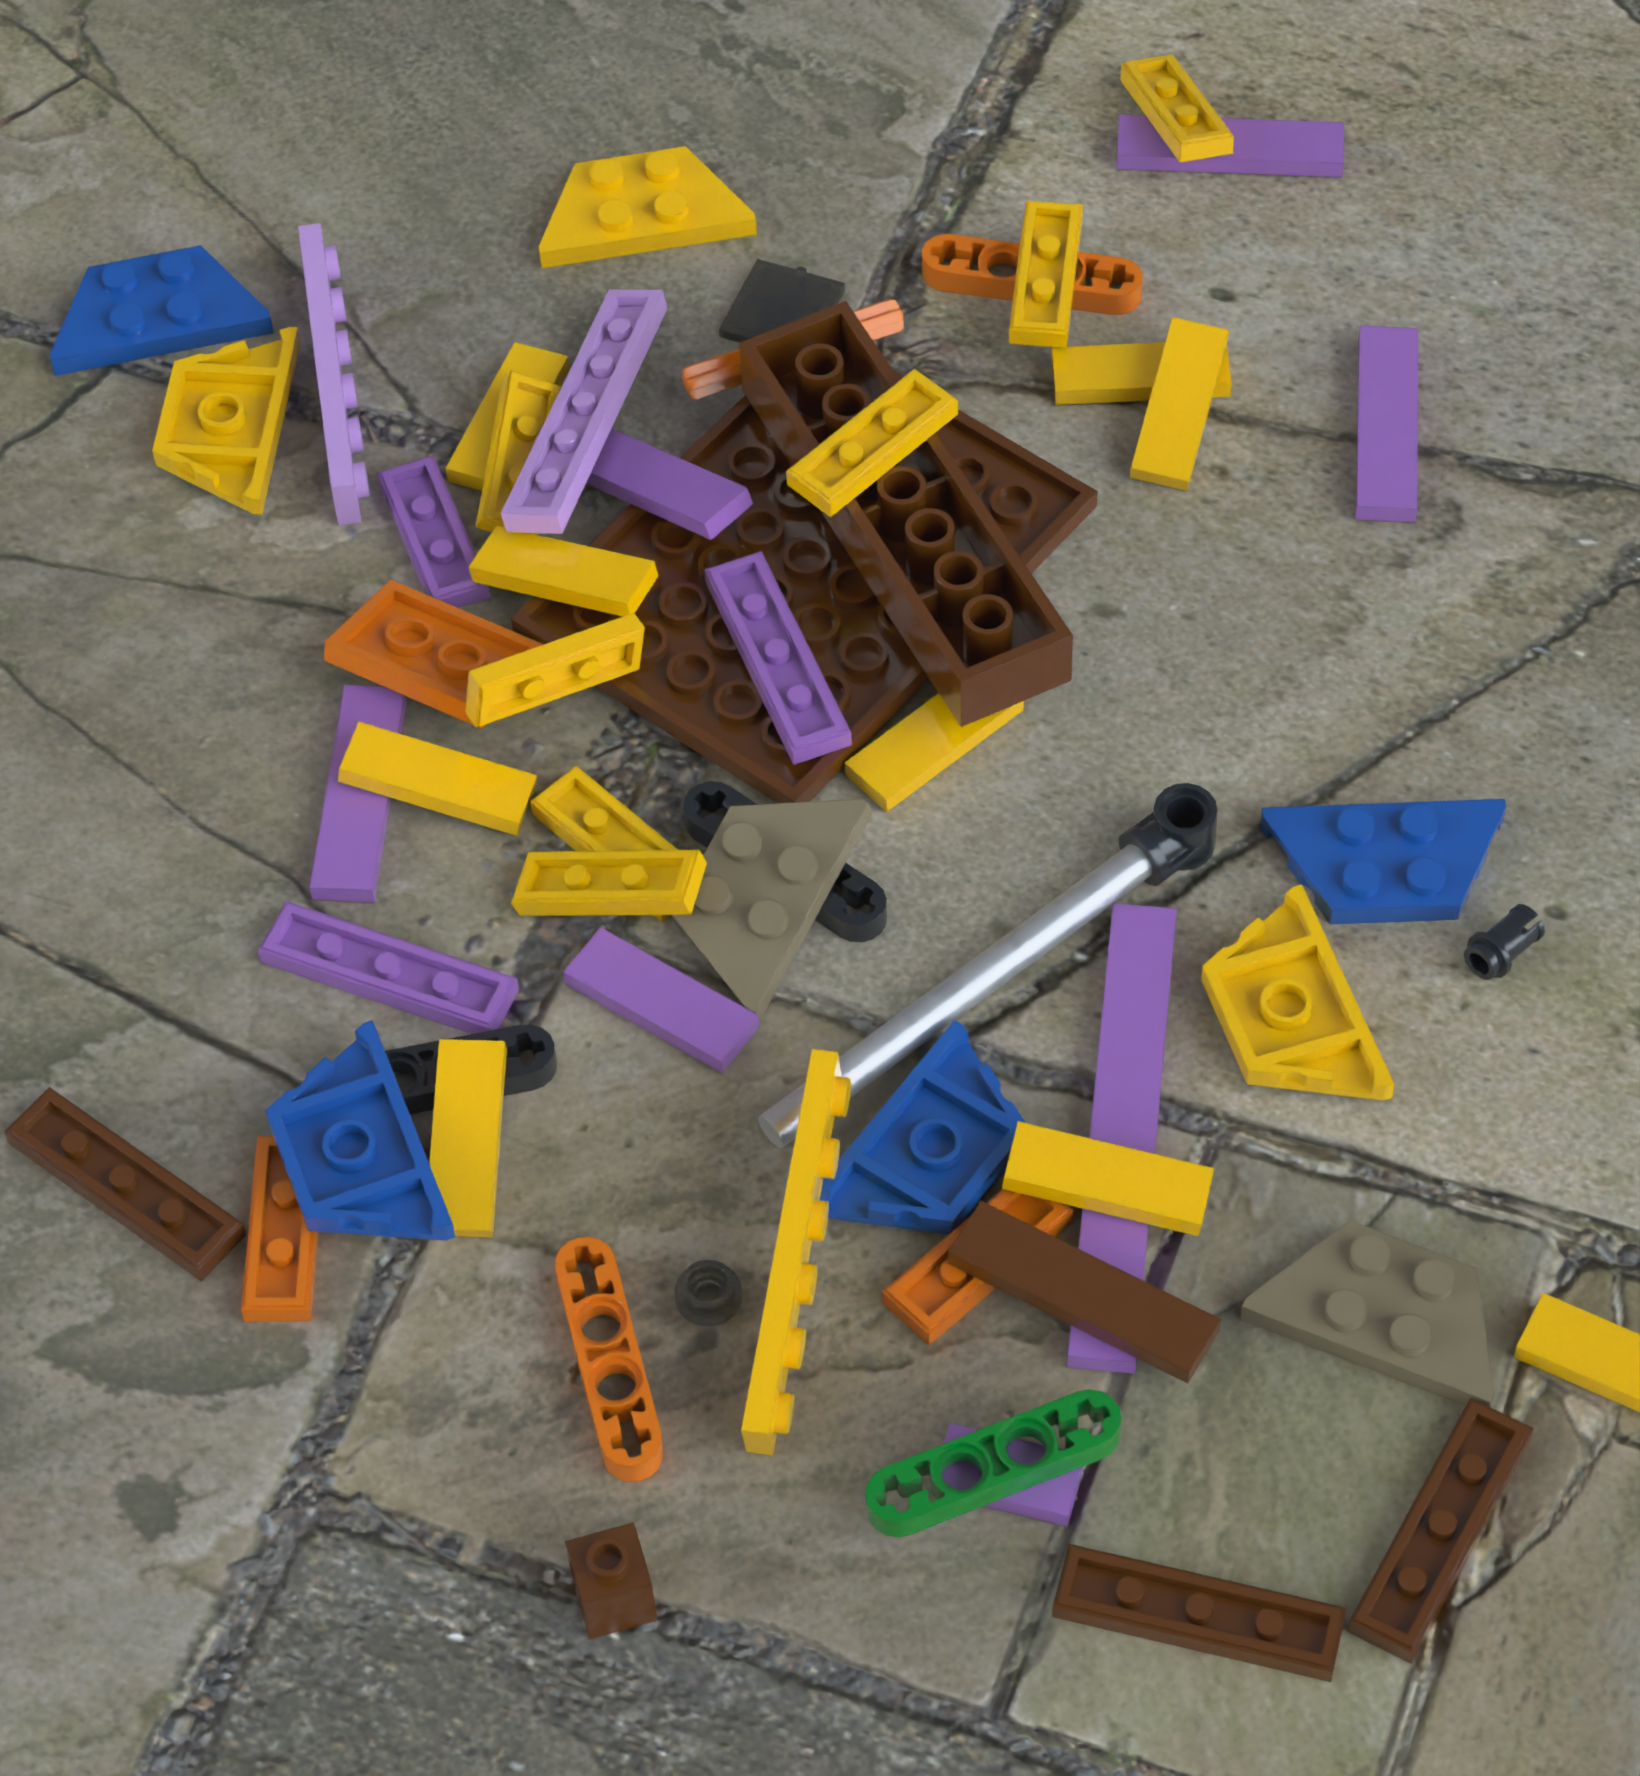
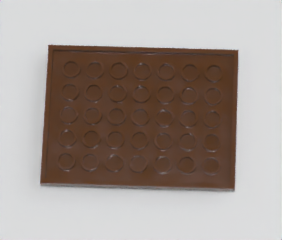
M895 372L897 377L901 380L903 377ZM745 395L696 441L680 459L747 487L753 502L750 508L710 540L630 504L588 545L594 548L655 561L658 578L635 612V615L645 627L639 670L595 685V687L774 802H810L845 766L844 763L868 743L929 680V677L820 509L787 485L786 471L792 466ZM959 409L958 415L936 432L1031 574L1097 507V490ZM762 551L851 731L852 746L793 765L705 582V569ZM534 596L511 618L514 632L542 644H547L621 618L622 616Z

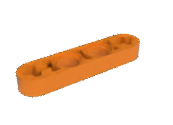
M957 234L934 236L925 242L922 248V277L926 284L940 291L1013 301L1016 273L1009 277H998L990 273L989 269L997 264H1009L1017 268L1020 243ZM1078 252L1072 309L1108 315H1123L1132 312L1139 306L1142 300L1143 272L1136 263L1129 259ZM944 260H952L950 265H943ZM972 262L978 263V271L972 270ZM1086 278L1092 279L1091 286H1085ZM1113 283L1122 284L1120 289H1112Z
M591 1236L577 1237L568 1241L559 1249L555 1258V1271L602 1461L607 1471L616 1479L625 1482H640L651 1477L660 1468L664 1458L659 1421L615 1256L610 1246L601 1239ZM590 1262L591 1267L595 1270L598 1294L586 1297L583 1280L578 1272L577 1264ZM596 1316H609L619 1322L620 1328L618 1333L606 1341L597 1342L590 1340L582 1332L584 1325ZM612 1374L627 1375L636 1384L633 1392L621 1400L606 1399L598 1393L597 1388L605 1377ZM631 1418L636 1440L641 1445V1455L636 1457H628L626 1450L623 1448L622 1432L619 1423Z

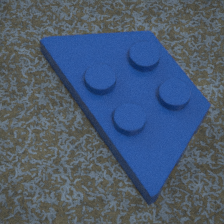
M199 245L88 267L50 352V359L54 375L57 376L272 334L274 331L270 312L213 256Z
M1505 799L1266 807L1261 810L1260 825L1264 835L1267 838L1273 836L1287 854L1288 868L1300 884L1312 891L1315 905L1330 925L1458 920L1469 897L1470 887L1474 879L1478 877L1486 860L1491 841L1497 829L1500 830L1504 821L1506 802Z
M373 1020L365 1022L355 1030L356 1040L333 1061L327 1057L323 1058L307 1073L304 1082L300 1086L287 1090L265 1110L269 1127L308 1231L445 1241L455 1238L452 1220Z
M956 1020L952 1022L840 1157L835 1179H823L820 1200L829 1202L828 1219L950 1234L964 1221L1005 1170L1017 1122H1026L1015 1105L1003 1097L1000 1091L1001 1083L988 1064L983 1066L969 1044V1033L963 1024Z

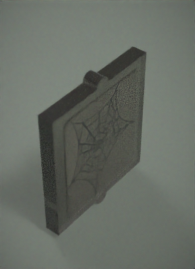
M757 259L719 328V336L740 343L839 303L845 292V283L807 273L806 268L802 266L793 269Z

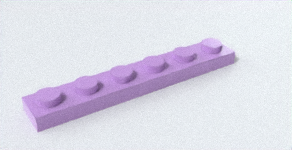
M321 223L298 226L330 484L338 526L362 523L359 499L370 497L365 462L354 463L353 458L354 453L364 452L359 417L348 418L347 409L358 408L353 373L342 374V366L351 365L352 356L348 331H337L336 323L347 321L342 287L331 288L330 283L331 280L341 279L336 245L325 246Z
M608 290L500 513L506 532L563 534L668 309L663 290Z

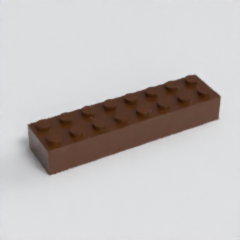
M847 301L739 343L742 391L791 466L796 464L900 380ZM936 433L835 515L829 517L821 511L961 727L1071 681L1073 634Z

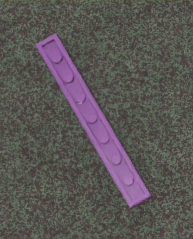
M1113 903L1089 1138L1155 1154L1177 908ZM1082 1208L1078 1249L1144 1281L1149 1224ZM1073 1326L1070 1327L1067 1367L1136 1373L1137 1358Z

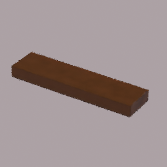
M51 1087L4 1131L8 1144L201 1282L246 1236L242 1222Z
M980 1201L948 1251V1264L1187 1384L1220 1332V1318L983 1201Z
M1472 1398L1469 1399L1349 1620L1348 1633L1412 1664L1532 1437L1533 1427Z
M1068 1544L1052 1606V1617L1331 1682L1347 1608Z

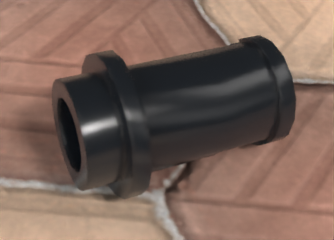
M1517 904L1487 932H1476L1468 939V948L1464 951V959L1469 969L1476 976L1484 980L1505 976L1511 970V961L1532 943L1537 942L1544 936L1545 927L1543 921L1537 922L1529 930L1525 928L1538 914L1529 906Z

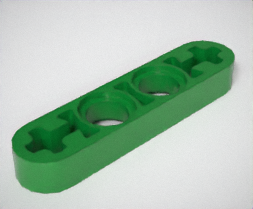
M1091 1389L1077 1391L885 1466L875 1472L867 1482L865 1502L868 1520L875 1530L886 1536L898 1538L912 1535L1102 1460L1113 1453L1120 1441L1122 1417L1119 1406L1111 1396L1102 1391ZM1088 1415L1094 1423L1102 1422L1101 1434L1091 1436L1086 1428L1078 1429V1418ZM1051 1426H1058L1059 1438L1065 1436L1064 1450H1058L1056 1434ZM1019 1437H1034L1044 1445L1046 1453L1039 1461L1033 1464H1019L1013 1461L1006 1453V1448L1010 1442ZM955 1462H969L979 1469L982 1476L979 1482L970 1489H953L942 1479V1473L946 1467ZM923 1476H930L932 1492L937 1500L929 1501L928 1489L922 1490ZM897 1490L902 1498H908L909 1509L897 1512L892 1504H886L885 1494L889 1491Z

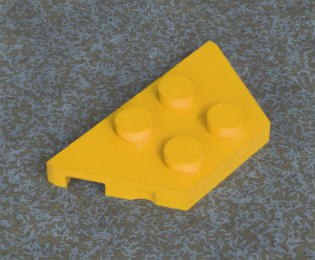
M686 146L575 163L538 246L541 269L757 235L755 213Z
M298 327L280 329L281 340L248 349L245 340L223 346L220 350L211 354L199 353L174 361L152 449L156 466L252 514L262 515L301 344Z
M1303 885L1294 886L1285 893L1284 903L1263 921L1259 917L1241 931L1240 937L1235 944L1223 947L1202 965L1201 981L1244 1079L1248 1085L1382 1101L1393 1098L1395 1085Z

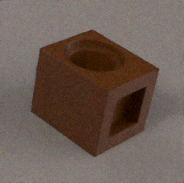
M634 1522L565 1541L571 1577L589 1640L657 1621L653 1586Z

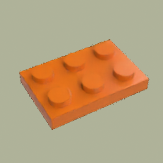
M390 579L324 641V661L473 725L465 713L469 671L544 644Z

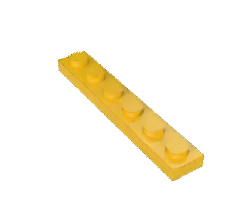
M812 1049L741 1428L745 1450L750 1453L773 1456L777 1434L788 1435L791 1427L794 1394L785 1392L789 1368L800 1370L803 1361L806 1329L797 1328L800 1305H812L815 1295L817 1265L808 1264L812 1241L823 1242L825 1238L829 1202L821 1201L820 1195L823 1179H835L840 1153V1139L831 1138L835 1116L845 1118L847 1115L851 1092V1078L841 1077L839 1053L819 1049Z

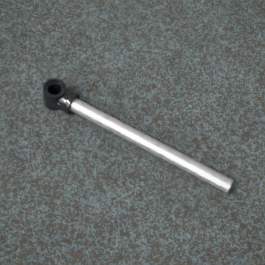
M1190 783L1174 784L1164 789L1156 798L1154 811L1119 836L1121 850L840 1056L841 1077L851 1078L850 1098L1144 881L1151 886H1158L1178 870H1194L1205 865L1213 856L1216 843L1218 810L1216 800L1211 793L1199 785ZM1184 825H1185V826H1190V827H1192V828H1180V827H1177V826H1184ZM805 1083L758 1117L759 1125L763 1132L778 1148L785 1147L796 1137Z

